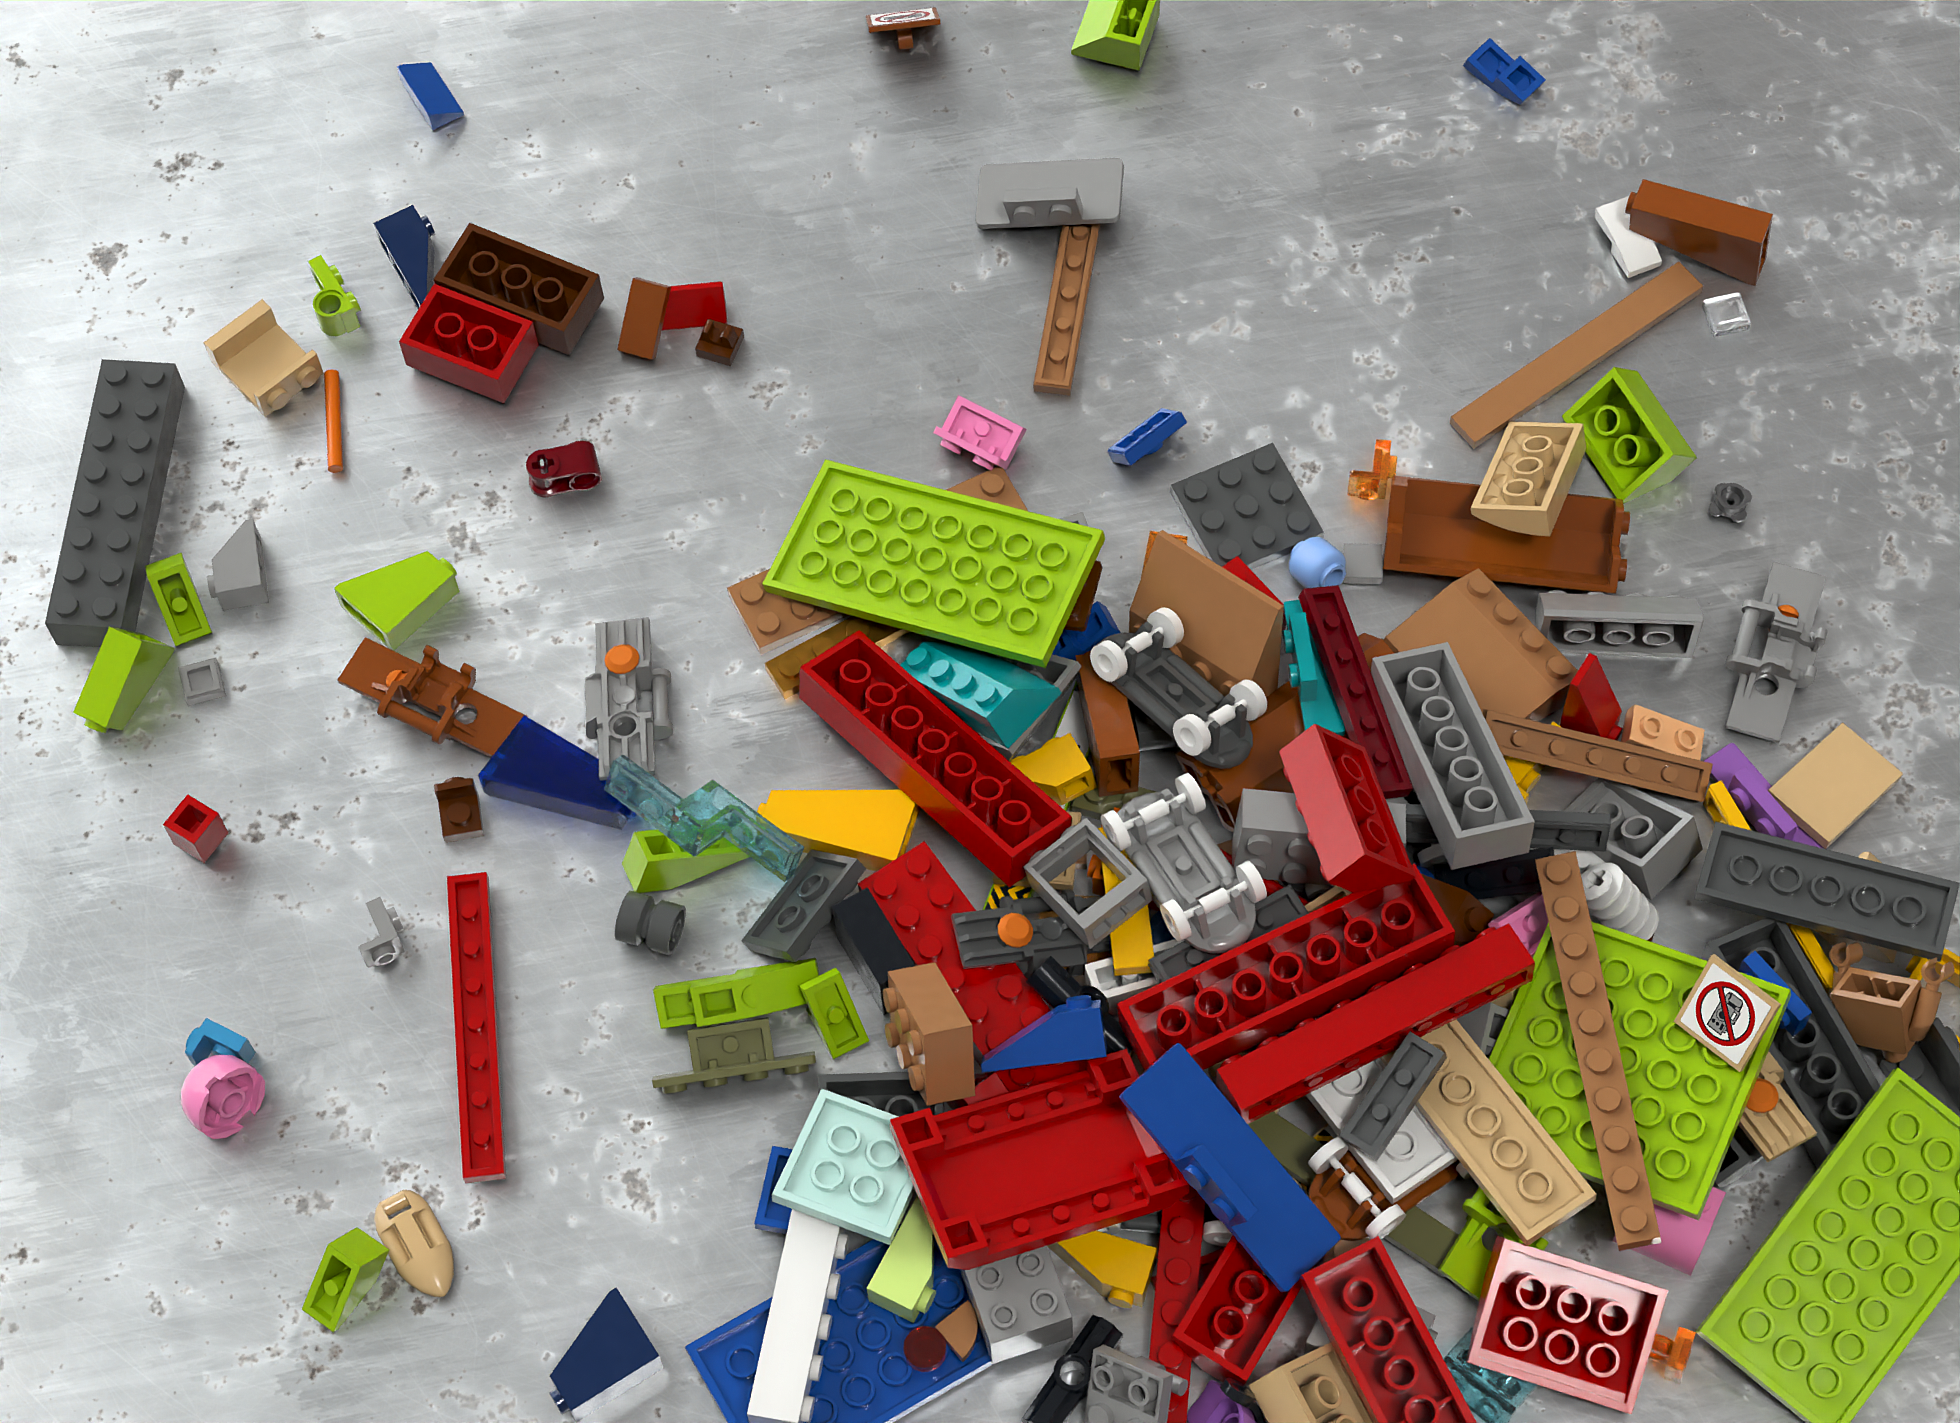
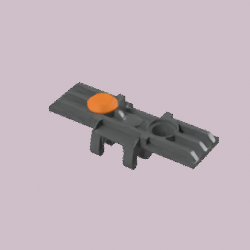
M1064 889L1059 894L1079 915L1103 897L1082 898L1081 896H1075L1072 889ZM1004 896L1000 899V908L954 913L951 915L963 969L1027 961L1028 969L1024 975L1029 979L1052 956L1062 967H1067L1066 971L1072 977L1081 976L1084 972L1085 964H1087V954L1112 951L1110 934L1090 949L1060 917L1028 920L1023 915L1053 911L1040 896L1014 900L1011 896Z

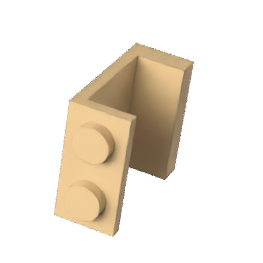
M263 299L203 342L211 362L265 417L274 410L283 408L290 398L302 389L312 386L324 374L317 353L312 349L306 354L277 324L271 307Z

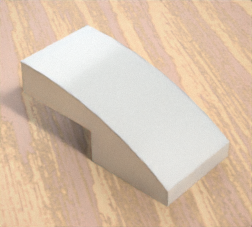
M1628 196L1596 208L1595 219L1612 243V255L1626 276L1630 278L1661 266L1662 260L1653 240L1629 230L1630 214L1625 213Z

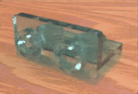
M1471 1327L1445 1356L1444 1361L1471 1411L1487 1423H1509L1514 1413L1536 1389L1537 1384L1467 1363L1466 1360L1473 1332Z

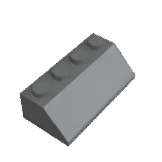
M1554 590L1548 593H1539L1535 609V627L1561 653L1571 654L1591 653L1599 655L1692 658L1704 622L1703 613L1697 599L1685 598L1676 594L1665 597H1646L1640 593L1615 596L1606 595L1602 592L1567 594L1564 591Z

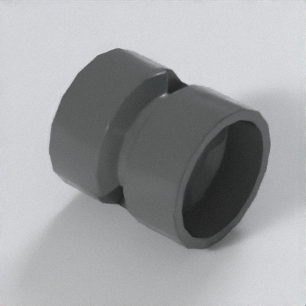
M629 891L623 899L615 925V939L635 946H639L646 941V945L649 946L650 950L672 955L681 938L686 908L683 905L661 900L655 905L652 896Z

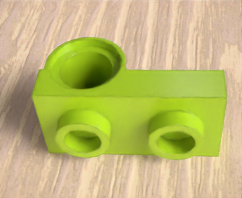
M321 255L309 260L308 264L314 281L320 289V292L313 299V308L321 330L329 336H340L360 328L356 313L361 311V308L354 294L351 291L345 293L341 286L344 285V281L336 266L328 267Z

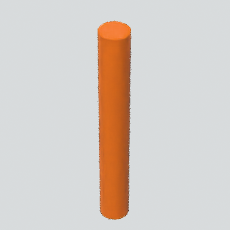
M331 369L324 372L328 471L338 473L343 470L339 372Z

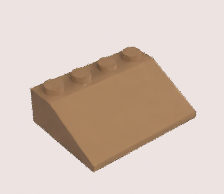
M1164 530L1160 531L1154 541L1130 607L1129 633H1135L1142 624L1147 622V618L1152 612L1162 607L1169 608L1178 615L1184 628L1182 641L1168 648L1170 651L1183 659L1224 697L1230 693V689L1242 680H1251L1263 690L1267 698L1278 688L1284 606Z
M1479 568L1452 582L1384 638L1385 643L1394 653L1448 642L1482 713L1483 709L1538 722L1564 707L1570 683L1578 672L1566 657Z

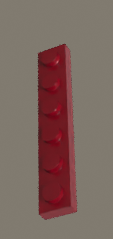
M1339 585L1303 589L1298 598L1303 612L1306 613L1310 632L1349 740L1366 748L1385 799L1407 797L1413 790V786Z

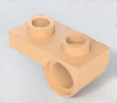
M1634 704L1625 714L1621 742L1700 760L1705 730Z

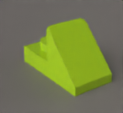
M836 967L799 985L808 1005L806 1009L807 1014L833 1059L869 1041L841 973Z

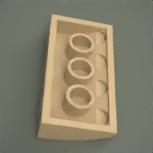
M1509 421L1473 501L1471 514L1485 522L1507 530L1550 537L1586 451L1583 424Z

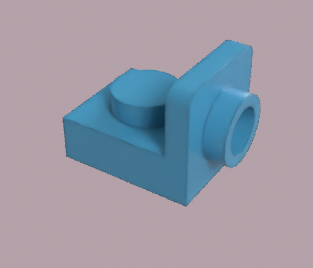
M208 1018L204 1020L200 1028L197 1027L191 1032L187 1039L185 1050L186 1056L194 1066L208 1058L210 1053L213 1055H233L247 1063H250L256 1053L247 1038Z

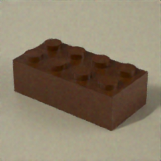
M472 223L468 224L434 277V283L533 321L538 343L567 355L571 354L604 300L599 274Z

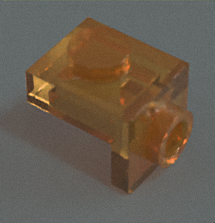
M1376 439L1372 472L1350 471L1347 491L1349 496H1357L1362 500L1385 499L1388 478L1392 479V476H1395L1397 456L1390 455L1391 441Z

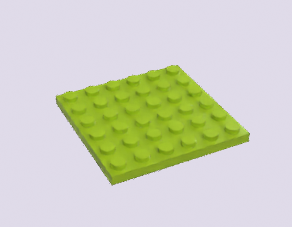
M1591 921L1653 1204L1699 1221L1791 998V990L1739 972L1778 1001L1781 1006L1743 1071L1738 1072L1674 1022L1708 961ZM1548 923L1533 956L1535 961L1533 979L1519 988L1489 1060L1583 1178L1605 1186Z

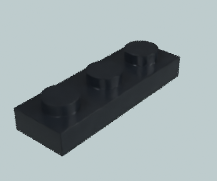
M1553 847L1529 850V853L1451 870L1448 862H1441L1434 865L1435 876L1439 881L1468 891L1477 900L1542 891L1535 859L1554 856Z

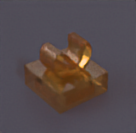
M1679 1327L1675 1341L1655 1334L1649 1359L1667 1364L1664 1374L1665 1380L1681 1384L1693 1348L1696 1332Z

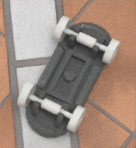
M1165 607L1159 608L1148 616L1147 622L1142 624L1135 633L1125 632L1103 638L1092 648L1090 660L1095 672L1102 679L1112 683L1176 740L1178 746L1185 753L1192 755L1207 766L1219 769L1238 766L1249 756L1253 746V734L1248 721L1257 719L1267 710V699L1263 690L1251 680H1242L1230 689V693L1224 697L1183 659L1170 651L1168 648L1181 642L1184 636L1183 624L1174 611Z

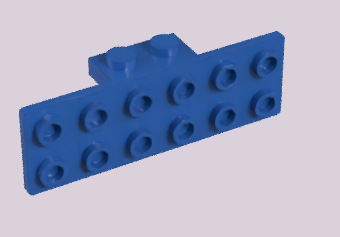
M1180 1043L1173 1045L1120 1094V1100L1179 1169L1187 1183L1198 1192L1208 1204L1213 1214L1223 1222L1280 1292L1288 1291L1300 1279L1302 1274L1308 1272L1340 1240V1234Z

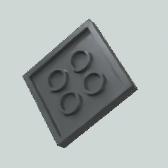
M1273 443L1178 481L1170 486V493L1205 556L1221 567L1238 556L1252 570L1290 554L1294 546L1301 541L1311 537L1324 538L1323 529Z

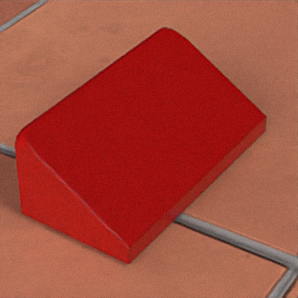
M723 282L671 286L662 331L704 327L708 319L727 323Z

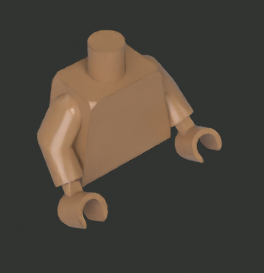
M1846 942L1834 945L1830 950L1829 956L1832 963L1838 966V973L1833 972L1831 998L1835 1009L1853 1040L1860 1046L1882 1050L1884 1059L1890 1063L1904 1060L1915 1042L1923 1040L1933 1024L1942 995L1941 992H1938L1939 985L1953 976V963L1948 962L1944 964L1941 969V975H1939L1935 970L1937 957L1927 961L1921 968V975L1927 982L1924 988L1920 980L1851 967V964L1858 963L1863 957V949L1858 942L1848 946Z

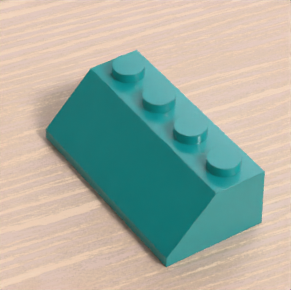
M948 641L922 642L916 649L910 652L907 659L900 665L973 730L1007 749L1062 694L1058 687L995 654Z

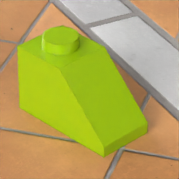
M182 553L146 565L147 578L175 646L212 633Z
M358 1227L330 1242L327 1245L302 1310L332 1332L337 1331L376 1283L389 1249Z

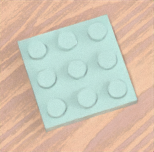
M821 1088L772 1193V1201L890 1245L915 1191L890 1130V1119L899 1116Z

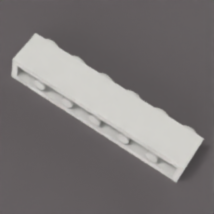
M794 1209L791 1211L747 1412L749 1423L811 1422L815 1397L809 1396L812 1380H820L823 1356L818 1355L821 1340H828L832 1323V1315L826 1314L829 1299H837L841 1275L835 1274L838 1259L845 1260L849 1235L843 1234L844 1228Z

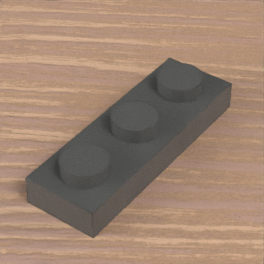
M1410 1031L1340 1133L1341 1139L1377 1162L1447 1059L1446 1054Z

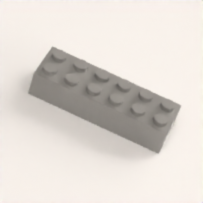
M1446 642L1372 658L1371 674L1406 770L1451 870L1529 853L1535 821L1449 643Z

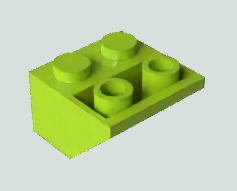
M1089 0L1073 43L1071 54L1140 71L1160 15V0Z

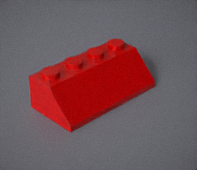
M1313 724L1279 751L1285 766L1283 773L1292 785L1297 798L1295 801L1296 808L1304 817L1309 830L1307 834L1308 840L1316 849L1321 862L1320 872L1329 884L1356 893L1409 882L1416 877L1365 747L1317 724Z
M1232 1235L1171 1338L1203 1371L1222 1383L1227 1377H1230L1245 1384L1302 1286L1298 1280L1288 1291L1280 1292Z

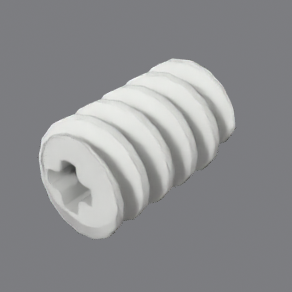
M1600 863L1592 866L1581 875L1588 910L1592 911L1594 917L1600 920L1602 925L1644 940L1652 937L1659 923V913L1618 865Z

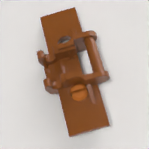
M364 638L337 679L339 684L380 703L377 710L378 715L384 718L391 716L432 736V741L439 745L445 739L451 740L452 738L501 762L527 720V715L473 690L476 682L475 667L463 663L460 672L440 663L439 651L429 645H426L423 650L424 658L420 664L375 641ZM410 701L440 716L441 719L437 722L402 704ZM464 708H470L477 712V717L472 723L463 724L455 718L456 714Z

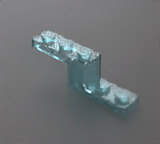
M621 755L612 763L604 790L692 856H697L724 837L782 881H787L795 874L804 846L716 781L711 780L683 799L625 755Z

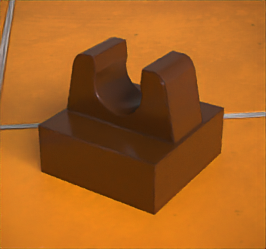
M708 319L695 348L696 356L731 366L744 339L743 329Z

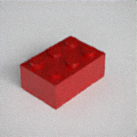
M437 284L432 286L399 340L407 366L501 403H505L539 346L533 321Z

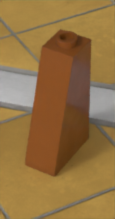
M1645 179L1642 180L1637 193H1630L1625 213L1630 214L1629 230L1742 282L1756 286L1767 258L1773 214Z
M1091 651L1082 655H1075V661H1078L1082 666L1076 676V683L1099 797L1137 792L1140 750L1127 698L1112 683L1102 679L1095 672L1090 660Z

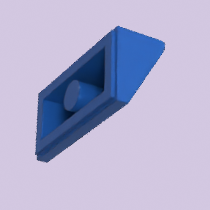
M431 62L397 66L400 81L432 131L464 116L463 110Z

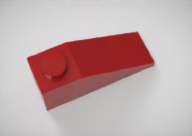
M1589 653L1570 683L1559 726L1618 741L1623 730L1622 727L1618 726L1622 710L1597 656Z

